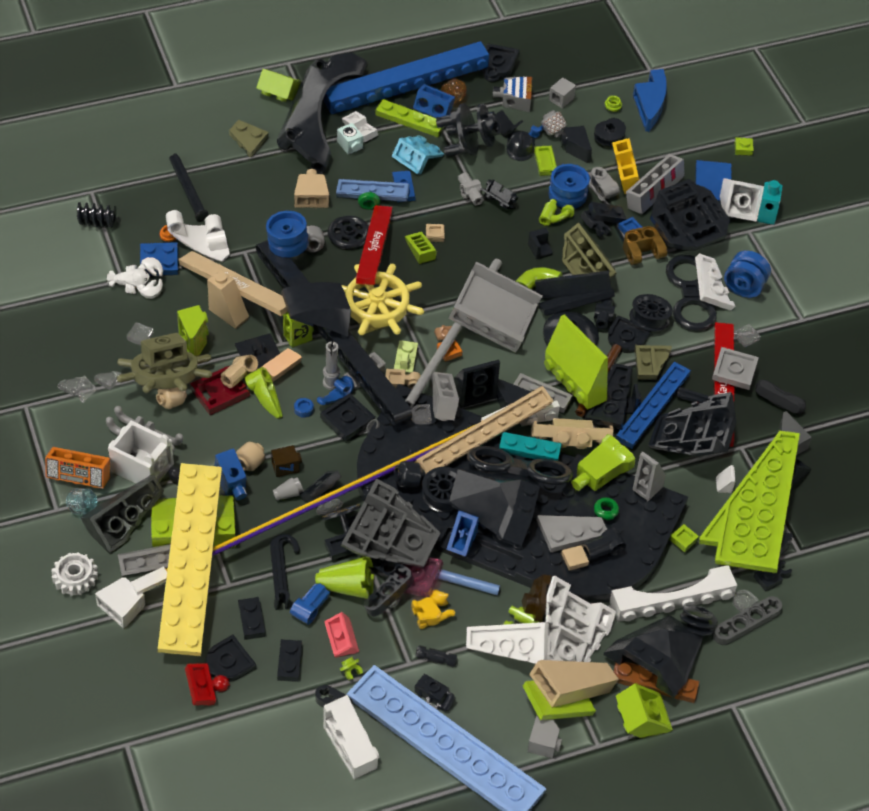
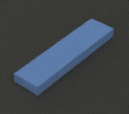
M339 179L336 197L359 198L365 192H373L379 196L380 200L407 201L410 187L409 183Z

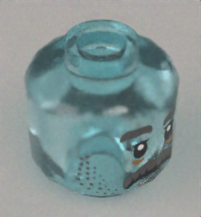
M75 488L70 491L66 498V505L70 512L78 515H85L94 509L98 503L96 494L88 488Z

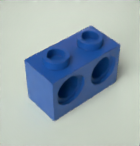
M423 84L418 89L413 108L420 113L431 115L434 118L450 115L455 96Z

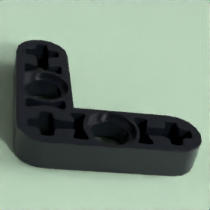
M371 558L373 567L369 568L385 578L386 581L365 600L364 607L370 616H379L413 584L414 577L410 569L401 563ZM388 567H395L391 572H385ZM394 589L393 593L389 595L384 594L387 590Z

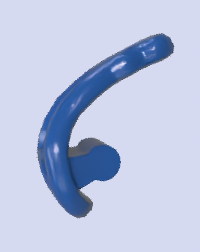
M343 376L340 380L337 379L334 382L336 388L324 397H317V402L320 405H328L352 393L354 389L352 378Z

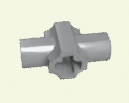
M462 173L458 177L461 183L460 191L462 197L470 198L476 206L480 205L484 201L481 195L482 187L478 179L472 180L468 173Z

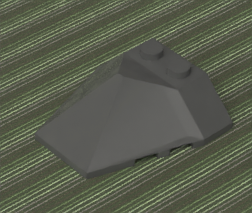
M376 479L341 546L361 556L423 568L440 532L423 515L420 516L412 508L413 506L399 495V492L394 487Z

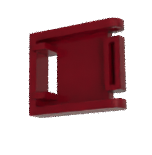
M230 366L212 373L211 378L203 377L190 383L191 391L209 415L250 396V391L246 389V385L242 380L233 388H229L222 383L221 374ZM205 391L210 397L208 401L202 394Z

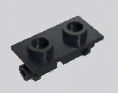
M489 179L486 182V189L481 188V190L486 192V197L492 200L497 199L500 206L506 209L508 207L516 208L512 203L518 200L517 194L506 187L501 192L504 186L494 179Z

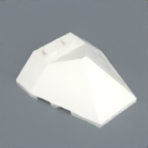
M553 576L546 602V623L548 624L547 660L590 662V657L594 651L598 650L601 646L600 642L603 637L609 634L616 611L603 603H588L569 592L570 584Z

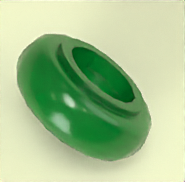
M365 192L359 196L358 204L363 209L371 210L374 209L375 205L379 206L380 198L373 192Z
M605 497L597 500L594 505V511L603 520H612L618 515L619 506L615 500ZM606 506L611 508L612 510L604 511L602 507Z

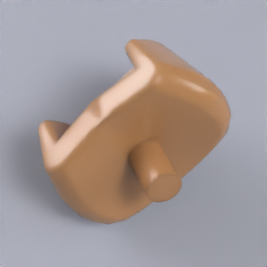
M442 325L436 328L434 333L437 340H444L452 326Z

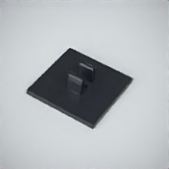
M271 333L235 343L240 356L253 355L258 361L257 369L280 354Z

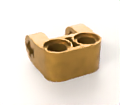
M646 226L629 230L625 233L623 250L631 265L641 263V252L649 250L652 251L656 259L667 257L666 245L656 228Z

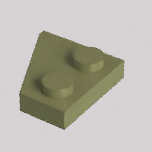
M635 345L637 379L657 380L671 353L672 346Z

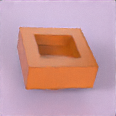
M454 340L444 356L445 362L462 356L463 351L456 340ZM442 342L437 344V349L439 348Z

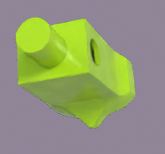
M607 434L602 439L601 444L578 463V477L572 480V486L579 491L588 485L596 491L618 475L633 469L635 457L617 439Z

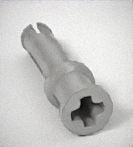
M328 342L326 344V366L323 369V386L326 389L334 390L336 388L334 382L339 379L340 369L337 366L338 344L333 342V347H331L332 342Z

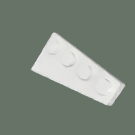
M542 622L467 627L466 648L536 664L539 660H547L548 624Z

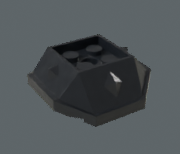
M690 179L659 190L650 216V220L668 247L691 251L699 250L725 239L730 218L712 191L695 184Z

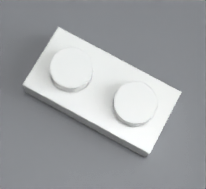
M554 401L548 407L520 422L521 426L532 425L534 421L539 423L558 418L560 408L558 401Z

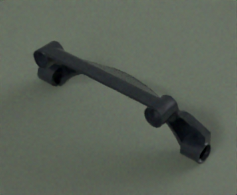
M353 52L331 56L328 62L318 58L306 70L277 138V144L283 150H288L293 146L311 162V169L316 170L318 174L325 173L331 159V150L326 141L321 123L323 97L328 88L334 83L345 79L363 77L368 66L367 61Z

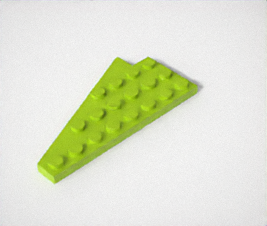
M778 432L700 536L699 544L718 546L715 564L777 573L800 433Z

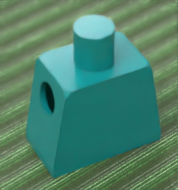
M776 180L765 182L757 222L775 224L783 187ZM766 204H772L771 210L766 208Z

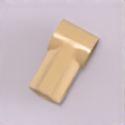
M253 355L236 357L233 360V364L221 374L222 383L229 388H233L249 372L257 369L258 361Z

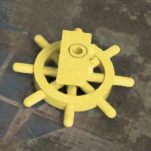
M356 264L354 267L356 273L358 271L359 264ZM390 264L386 272H378L375 284H380L379 287L375 288L373 285L356 284V278L350 282L348 287L342 285L351 309L350 316L360 325L358 334L364 335L386 326H390L394 334H400L401 329L397 323L407 312L417 315L424 313L423 308L409 304V292L420 289L422 287L421 282L417 281L405 285L402 280L393 275L396 265ZM387 286L390 287V288H392V289H394V290L385 292ZM366 287L368 292L361 291L360 289ZM355 296L358 298H362L364 300L354 303L353 297ZM400 296L401 302L393 300V298Z

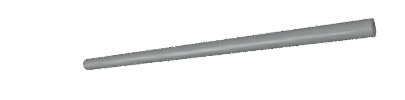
M494 259L489 268L497 272L502 262L499 259ZM454 322L405 400L410 408L414 406L426 387L433 372L436 371L461 331L462 325Z

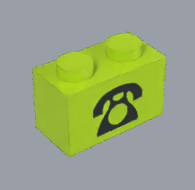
M288 312L283 314V335L291 348L312 340V332H314L312 326L290 319Z

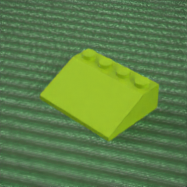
M562 315L545 351L544 365L566 387L567 391L577 398L580 404L590 409L607 401L608 357L568 317Z
M233 495L219 496L213 547L235 537ZM176 498L158 499L152 507V547L171 544Z

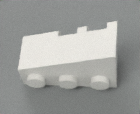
M348 695L324 705V729L353 779L377 769L378 751L374 746L372 747Z

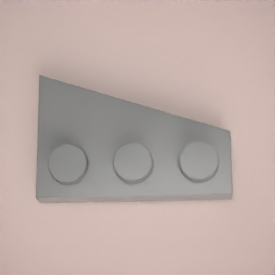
M537 515V522L550 552L582 545L587 541L600 537L607 530L602 517Z

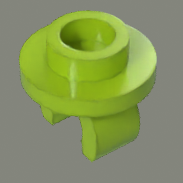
M350 657L341 662L342 667L339 669L340 671L345 670V676L348 680L353 679L352 669L356 670L358 675L363 673L362 668L356 665L359 662L358 658L354 660L353 657Z

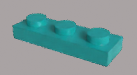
M503 432L499 449L511 455L558 461L561 443Z

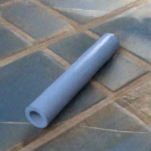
M440 569L438 579L494 595L499 594L500 585L442 569Z

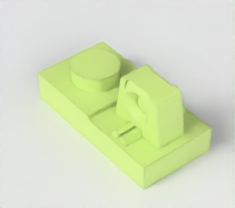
M399 340L394 369L406 370L405 375L413 372L418 343Z

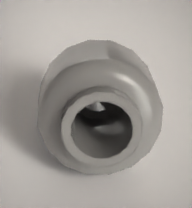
M307 226L309 244L305 251L311 253L318 252L325 243L323 231L317 226Z

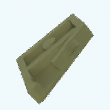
M239 119L229 130V135L233 140L237 141L241 148L247 151V155L250 158L269 137L267 131Z

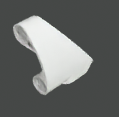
M172 210L166 214L169 233L189 248L221 263L230 256L220 216L215 214L209 215L205 219V225L194 226L184 224L180 211Z

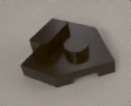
M543 574L535 579L530 592L524 593L522 598L524 613L532 614L535 621L541 622L546 611L547 585L551 583L550 575Z

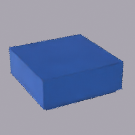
M633 217L618 223V229L624 235L629 230L642 228Z

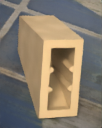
M219 270L207 280L209 310L237 329L249 319V315L235 279L224 271Z

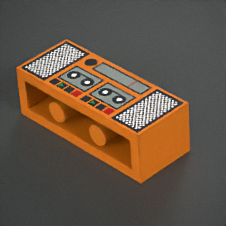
M52 447L45 457L47 478L92 486L93 488H104L110 479V458L57 447Z

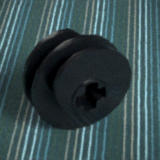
M609 118L596 125L594 138L601 145L613 146L612 142L624 140L626 126L618 118Z
M683 606L684 612L680 614V618L688 623L686 628L690 632L703 636L714 633L718 622L717 618L710 611L701 606Z

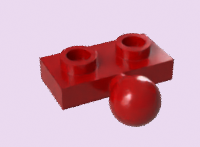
M208 663L187 664L185 667L193 705H214L216 702L214 690L224 692L229 687V680L223 675H218L211 680Z

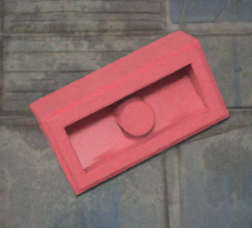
M341 612L324 621L334 657L337 658L359 652L351 621L347 615Z

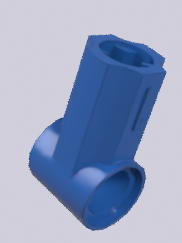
M320 583L314 584L302 599L298 598L294 602L290 614L307 625L311 624L318 613V609L329 597L330 592L324 585Z

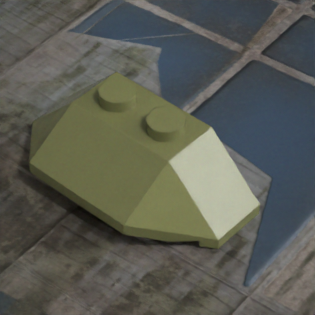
M577 223L564 234L565 242L562 261L572 275L609 271L611 279L617 274L614 266L580 223Z

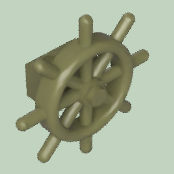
M177 332L142 340L141 354L137 355L133 360L120 358L117 361L119 366L131 367V372L118 375L117 381L122 383L134 380L144 386V393H149L152 389H171L177 387L181 391H186V384L194 380L195 377H212L210 370L198 369V364L209 362L211 355L205 354L195 357V355L187 351L186 341Z

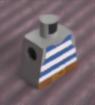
M532 77L505 78L504 87H493V97H502V106L505 108L530 112Z

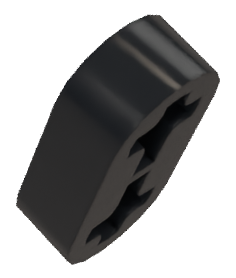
M321 685L316 689L315 701L324 708V705L342 698L346 694L329 685ZM329 694V697L321 698V695Z

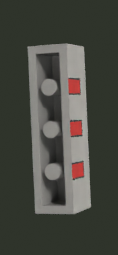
M668 154L627 190L628 209L643 214L655 203L659 190L675 185L685 176L684 159Z

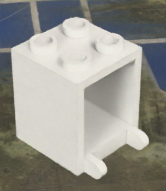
M132 420L121 429L119 436L112 440L108 446L111 472L135 484L152 474H155L160 482L174 464L172 440L167 435H161Z

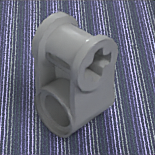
M601 167L593 168L589 187L596 193L598 198L604 201L619 195L618 184L610 177L606 170Z

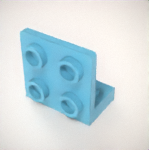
M418 135L417 137L399 138L392 157L415 173L422 174L428 158L443 157L444 153L440 151L438 146L428 143L426 138Z

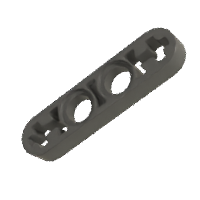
M774 596L767 597L722 622L715 628L713 634L715 642L720 645H727L777 617L782 608L781 600ZM754 612L759 613L761 619H753L750 614ZM742 622L745 628L739 629L734 623ZM720 632H721L722 634L727 633V637H726L725 635H721V636H720V635H719Z

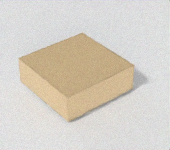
M426 224V238L430 242H444V224Z
M582 545L562 550V556L569 571L588 566L589 561Z

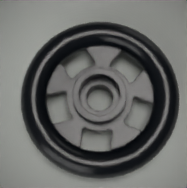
M342 216L331 222L328 227V237L339 248L357 249L365 245L369 225L359 217ZM335 229L340 230V234H335ZM358 235L362 236L360 240H357L355 238ZM342 238L349 240V242L342 241Z

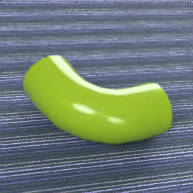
M546 267L533 268L525 271L518 277L516 282L533 290L536 287L535 280L562 277L563 273Z

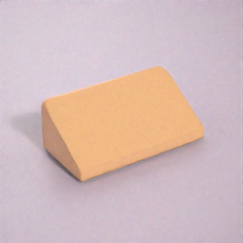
M287 348L262 367L267 369L272 382H274L301 362L302 356Z

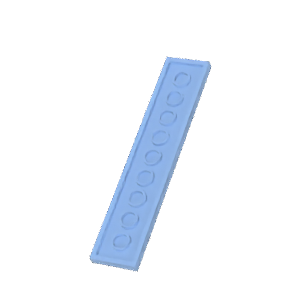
M373 665L347 693L354 704L499 810L530 811L545 794V787L377 666Z

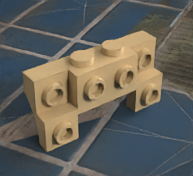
M553 418L552 425L537 424V421H534L531 425L532 437L545 440L551 438L552 442L561 443V448L575 446L579 449H586L587 447H592V441L601 443L607 434L613 436V426H609V428H593L591 420Z

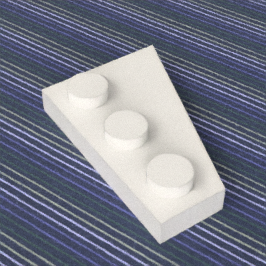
M698 254L695 260L700 300L732 310L735 304L729 300L728 288L722 284V275L715 259Z

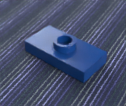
M410 171L392 172L394 183H409L410 188L407 201H415Z

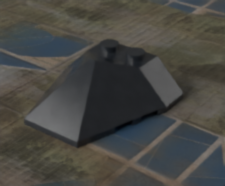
M729 392L708 397L709 400L700 404L696 401L691 403L692 407L681 410V408L658 416L648 446L653 449L693 456L728 452L737 423L733 394Z
M458 469L448 504L458 511L460 510L479 517L478 522L481 523L480 526L482 528H488L494 532L499 540L521 548L533 518L540 486L536 480L511 473Z
M668 615L616 640L604 652V656L619 665L623 664L628 658L657 675L656 688L674 698L686 686L704 636L690 632L684 623Z

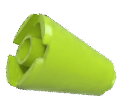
M362 557L321 568L319 573L315 575L316 584L324 585L331 592L367 599L374 590V574H371L369 567H373L370 557Z

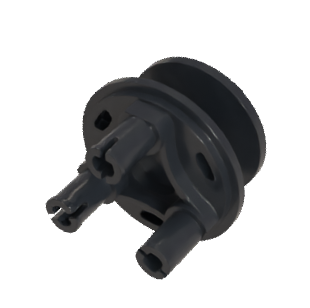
M463 103L459 105L456 112H451V115L436 117L438 128L446 127V131H449L447 132L448 136L458 134L459 144L444 147L445 155L447 157L467 153L471 156L476 155L478 152L477 132L479 131L484 144L487 147H492L495 136L501 132V124L495 119V112H489L485 104H479L477 106L478 123H475L469 107Z

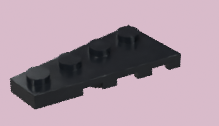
M614 363L607 376V401L590 408L586 415V420H591L593 424L623 429L633 374L631 366Z

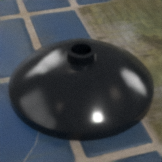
M571 311L559 312L550 316L544 324L543 337L547 345L551 340L560 317L565 315L597 346L599 332L596 325L580 313Z

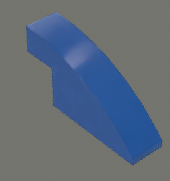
M664 69L650 70L648 82L636 83L634 86L633 98L646 132L650 131L656 124L663 109L666 95Z

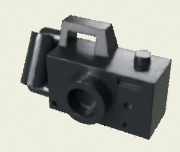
M425 673L415 685V693L418 696L424 697L426 702L436 710L440 708L443 711H449L456 699L455 695L449 691V687Z

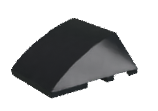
M304 283L282 289L281 293L290 319L312 327L314 325L321 326L325 332L330 333L332 330L340 333L341 338L347 339L351 309L341 283Z

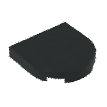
M617 315L609 328L608 342L611 346L614 344L619 345L622 348L620 351L622 353H634L635 345H644L651 331L641 329L631 320Z
M234 635L212 646L208 651L205 664L208 663L212 678L223 675L228 678L229 682L235 681L257 668V664Z

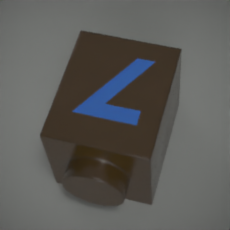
M294 445L271 450V463L275 476L280 477L299 472V464H302L300 452H296Z

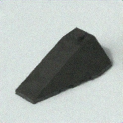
M152 474L98 505L80 517L89 534L108 553H111L129 539L131 532L141 523L143 516L148 510H151L164 490L155 474Z

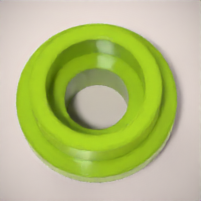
M610 96L605 101V107L612 112L619 111L622 107V102L619 97Z

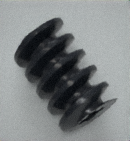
M78 202L77 220L80 225H84L86 222L87 226H91L93 222L95 227H98L99 224L101 227L108 225L109 228H112L114 226L117 215L116 205L113 210H111L110 205H107L106 210H104L103 204H100L99 208L96 209L95 203L89 208L88 203H85V206L82 207L81 202Z

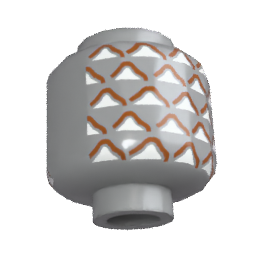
M555 110L545 114L541 121L544 130L549 136H560L563 134L564 127L567 126L561 112H555Z

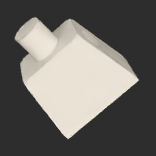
M121 578L95 593L97 605L123 629L128 626L145 606L144 594L137 595L131 586V582L126 578Z

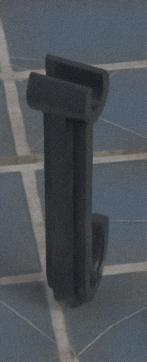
M287 534L277 535L270 544L275 594L274 608L278 610L279 602H283L285 609H287L290 597L286 584L283 543H290L294 553H299L297 540Z

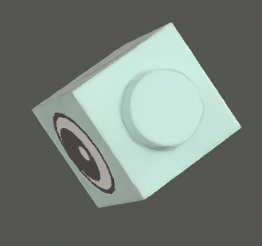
M353 123L337 129V142L347 154L363 149V135Z

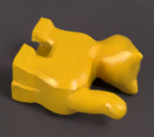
M434 590L430 597L423 598L420 601H412L411 608L413 614L418 616L417 623L420 629L437 625L448 617L455 616V611L452 609L446 610L443 613L439 609L440 606L449 604L447 601L449 594Z

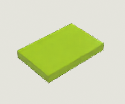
M525 681L523 684V688L540 720L593 716L596 712L589 698L552 708L534 681Z

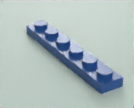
M673 362L623 426V429L618 432L616 439L633 449L688 378L691 370Z

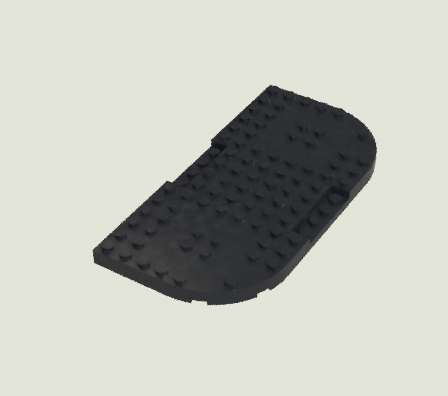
M400 384L395 388L404 400H406L412 390ZM424 393L420 394L411 408L412 418L397 425H392L381 411L377 418L380 426L376 429L377 423L375 421L361 445L357 459V480L480 423L483 416L457 407L455 420L441 421L434 416L433 397ZM502 434L482 446L499 448ZM560 452L558 461L572 469L573 478L570 482L562 485H549L538 482L540 488L533 518L521 548L499 540L494 532L488 528H482L480 526L481 523L478 522L477 535L467 556H463L446 550L459 512L457 509L451 512L432 510L422 499V482L417 488L400 487L394 480V471L378 478V480L394 487L399 492V495L406 502H409L420 516L423 515L440 532L433 549L529 588L532 587L534 580L543 574L550 575L551 580L553 576H556L571 585L569 592L587 602H592V604L610 602L612 590L632 586L633 590H636V588L650 579L661 561L669 544L670 537L674 533L688 501V496L662 487L647 501L633 490L635 476L626 472L618 475L596 491L588 485L577 491L571 482L578 477V463L585 456L577 453L576 457H572ZM467 454L446 466L456 470L483 471L468 462ZM493 455L476 456L481 461L499 464L504 462L501 458ZM511 455L513 458L527 461L535 460L531 458ZM549 467L536 468L538 472L548 476L564 475L557 469ZM375 480L358 488L363 503ZM605 497L615 500L619 506L618 515L612 520H603L607 529L613 527L618 530L626 543V548L616 555L608 553L591 561L588 559V566L569 571L563 559L562 550L550 552L537 522V515L598 517L594 511V505L597 500ZM606 506L602 507L604 511L612 510L611 508Z

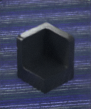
M547 228L529 232L528 245L536 259L552 256L553 252L548 244L549 232Z

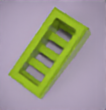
M422 232L405 236V240L419 264L436 259L434 246Z

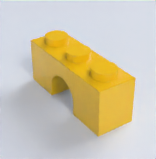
M629 138L612 142L624 194L639 181Z

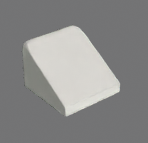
M730 465L716 476L717 492L719 493L733 492L735 485L733 465Z

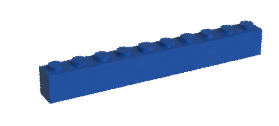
M480 41L330 86L324 95V102L331 114L342 112L420 88L423 84L431 85L489 67V53Z

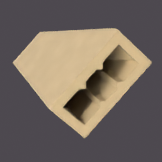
M539 660L530 672V676L552 708L610 693L619 680L608 663Z

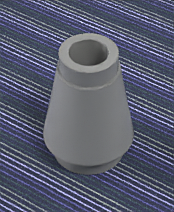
M291 477L272 490L276 501L300 496V493L304 492L298 477L294 479Z

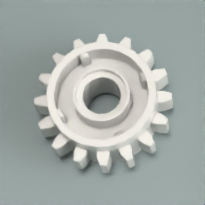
M79 552L68 553V555L61 556L60 560L54 563L55 568L51 570L52 581L55 583L57 590H62V594L67 593L70 596L82 595L86 591L89 592L91 586H95V580L98 579L97 565H94L93 559H88L87 554L82 555Z

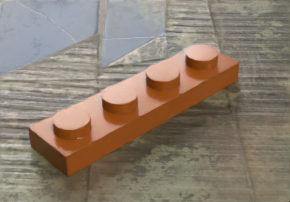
M624 662L619 665L615 663L613 672L619 679L617 683L626 686H632L636 683L661 695L671 697L656 688L658 676L636 664ZM688 678L686 686L674 698L694 703L699 681Z

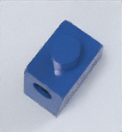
M234 448L215 455L214 466L222 467L220 485L226 495L234 494L236 500L244 499L247 496L245 491L246 474Z

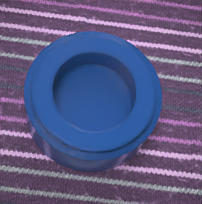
M300 398L294 403V412L297 416L309 417L312 415L314 405L310 399Z

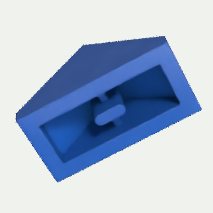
M459 510L446 550L467 556L477 535L479 517Z

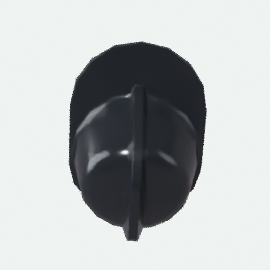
M523 130L512 132L507 139L506 152L508 156L517 161L528 160L534 153L535 138Z

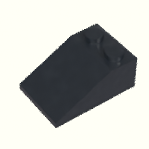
M499 359L464 368L454 377L460 408L496 399L500 369Z

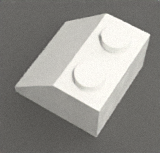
M723 179L720 193L721 206L728 216L757 221L764 186Z

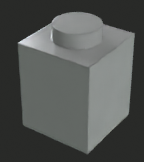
M561 78L550 88L549 101L563 108L575 98L576 85L565 78Z

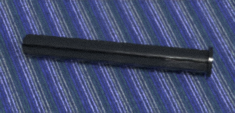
M173 153L169 160L194 210L195 219L197 221H204L209 216V213L204 209L180 157Z

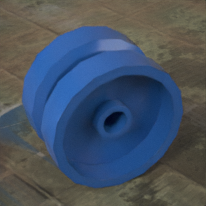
M575 164L557 166L552 171L548 193L550 200H556V206L563 208L565 205H571L574 209L582 206L586 202L590 182L588 172Z
M281 211L272 215L267 220L268 244L270 251L275 255L290 258L298 256L307 249L309 244L307 223L305 217L300 213Z
M744 250L734 256L731 265L725 272L724 281L729 290L736 295L746 298L756 297L761 293L770 277L771 267L768 261L760 254Z

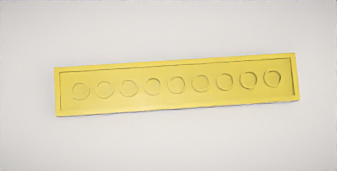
M181 463L158 642V652L201 656L222 467Z

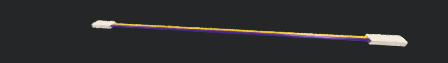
M499 409L485 417H482L481 421L485 420L486 418L490 417L491 415L497 413L502 409ZM469 428L213 547L212 556L393 472L395 467L402 461L414 462L416 459ZM162 567L132 581L131 586L133 590L139 595L165 583L168 569Z

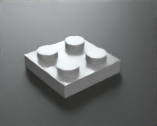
M722 347L712 380L749 390L759 357Z

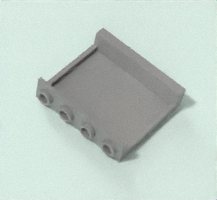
M476 262L448 319L516 353L524 339V334L542 295Z

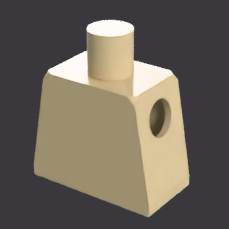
M309 169L306 174L299 175L294 193L295 207L329 208V192L323 174H317L316 170Z

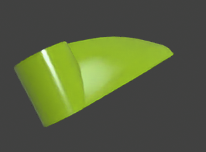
M261 367L246 375L245 381L247 386L254 391L262 406L277 419L282 418L276 390L267 369Z

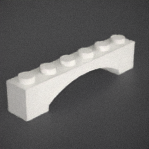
M729 565L709 569L708 576L689 588L675 592L646 593L633 590L632 586L612 590L610 604L612 609L616 611L615 617L617 622H628L639 617H651L657 613H669L675 609L683 608L684 605L709 604L716 600H728L734 597L737 584Z

